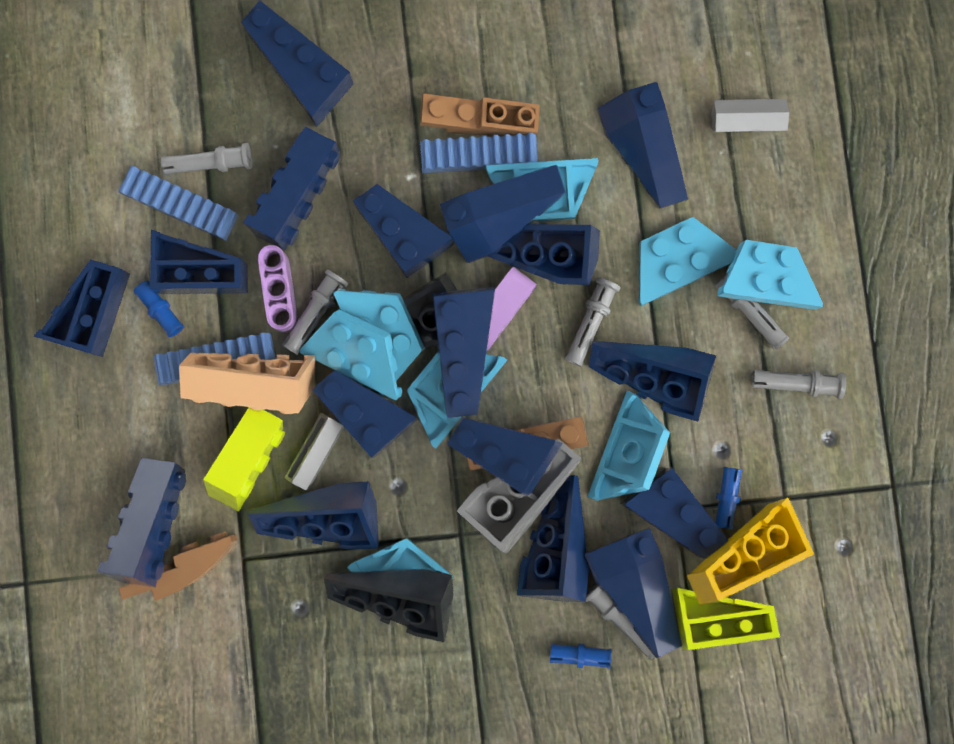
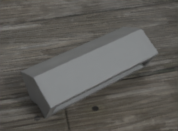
M787 99L714 100L711 111L712 130L715 132L788 131L789 108Z
M321 413L284 478L304 490H309L342 433L344 426L340 422Z

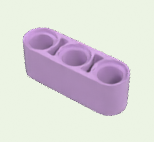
M268 245L261 249L258 254L266 318L271 327L281 333H288L292 331L298 321L290 262L288 256L279 247ZM274 254L280 255L279 264L275 267H268L269 257ZM277 283H284V292L279 296H273V286ZM282 311H287L289 313L288 322L284 325H277V315Z
M515 267L507 273L495 289L487 351L537 286L534 281Z

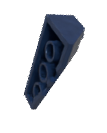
M658 82L630 89L598 107L597 110L606 137L611 144L616 146L623 156V160L627 165H630L639 177L640 183L657 206L661 209L687 201V191Z
M553 165L467 192L441 203L440 207L448 232L453 237L467 263H471L496 253L503 247L502 245L512 236L519 234L524 229V226L536 216L543 214L567 192L558 165Z
M527 224L519 234L512 236L506 241L500 250L487 256L557 284L589 285L598 262L600 230L592 225Z
M593 341L589 368L619 385L626 384L637 390V395L643 399L651 398L661 404V409L669 414L698 422L711 381L716 355L685 347Z
M569 475L541 511L542 517L537 531L532 530L530 539L533 542L527 557L523 556L520 564L517 596L561 602H586L589 570L588 562L584 555L587 552L579 478L576 475Z
M369 481L339 483L249 509L248 516L257 534L290 540H293L296 536L312 539L313 544L322 545L323 541L340 543L339 548L348 550L378 549L377 502Z
M650 528L630 534L584 554L597 585L602 591L606 590L616 603L614 606L620 613H624L634 625L633 630L655 658H659L682 646L662 555Z

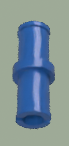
M149 281L142 282L134 289V294L138 296L148 309L147 314L149 317L156 319L168 337H174L183 330L184 325L170 310V303L166 299H162L157 292L150 289Z
M723 467L721 490L716 496V499H719L715 522L718 527L734 529L737 503L741 501V497L738 496L741 474L743 472L741 469Z
M551 643L550 663L575 664L577 668H583V665L607 667L610 669L612 649L584 647V644L578 643V646Z

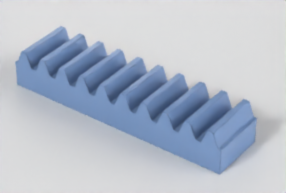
M519 133L515 136L506 134L503 137L498 135L492 137L482 136L480 138L471 136L468 139L459 137L455 140L452 138H447L446 140L437 138L434 141L424 139L420 142L422 173L486 170V165L538 162L536 135L533 133H528L527 135Z
M133 165L130 166L118 191L126 197L224 241H227L238 218V214L231 209L224 208L218 203L215 204L209 199H204L175 184L173 185L144 170L142 171Z
M270 333L249 335L245 338L239 337L235 340H225L224 342H215L211 345L205 344L201 347H190V349H180L176 352H167L166 354H156L153 356L158 385L161 386L180 382L179 365L190 353L231 354L232 359H237L247 354H259L261 360L276 359Z

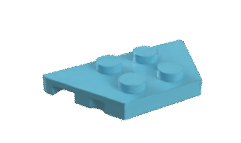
M598 158L486 165V173L492 183L496 184L546 167L558 165L567 193L543 214L536 216L529 223L575 220L598 165Z
M694 217L642 240L639 243L640 296L638 303L640 307L730 265L735 260L737 250Z
M745 240L739 244L735 253V260L730 264L726 272L728 274L726 281L717 291V296L813 310L823 307V302L796 247Z
M345 289L334 291L333 294L342 311L391 334L392 353L398 368L394 372L397 381L425 348L401 294L389 292L382 294L364 290L356 292L345 291Z
M340 309L334 312L300 349V353L315 355L316 361L394 400H397L402 395V388L397 387L394 374L398 368L392 353L391 334Z
M439 351L407 389L430 443L435 449H437L461 419V417L447 418ZM486 354L481 392L506 363L507 359L501 356L497 357Z
M626 391L587 496L597 501L649 490L670 432L631 391Z
M408 538L357 560L347 567L351 572L426 569L452 575Z

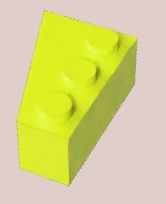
M248 407L203 479L208 496L238 512L240 511L246 498L251 493L259 473H262L266 468L273 447L277 448L285 435V432L282 431V419L265 410H253Z
M682 588L672 590L682 650L780 637L774 606L731 598H724L720 601L700 605L694 591Z

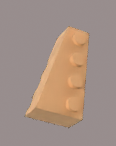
M190 353L179 365L180 397L191 399L196 403L214 402L221 403V405L227 407L237 405L250 407L253 410H276L283 414L299 413L313 391L312 389L315 388V355H304V360H289V355H277V359L261 360L259 354H247L237 359H232L231 354Z

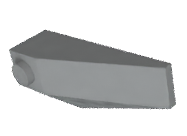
M563 443L531 495L520 493L496 477L488 483L477 487L459 507L457 512L500 551L508 553L528 530L582 458Z

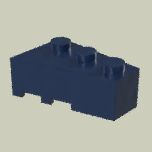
M378 184L353 200L359 213L406 278L454 245L453 237Z
M151 230V290L159 294H248V264L241 258Z
M90 260L68 289L70 291L59 306L54 308L51 312V318L42 329L37 331L34 337L103 357L130 274L118 267Z
M336 370L312 389L371 458L379 455L419 420L417 417Z
M462 418L447 442L449 446L520 493L531 495L563 444L555 440L467 418Z
M665 468L656 475L649 490L633 493L620 503L700 558L706 559L729 541L673 468Z

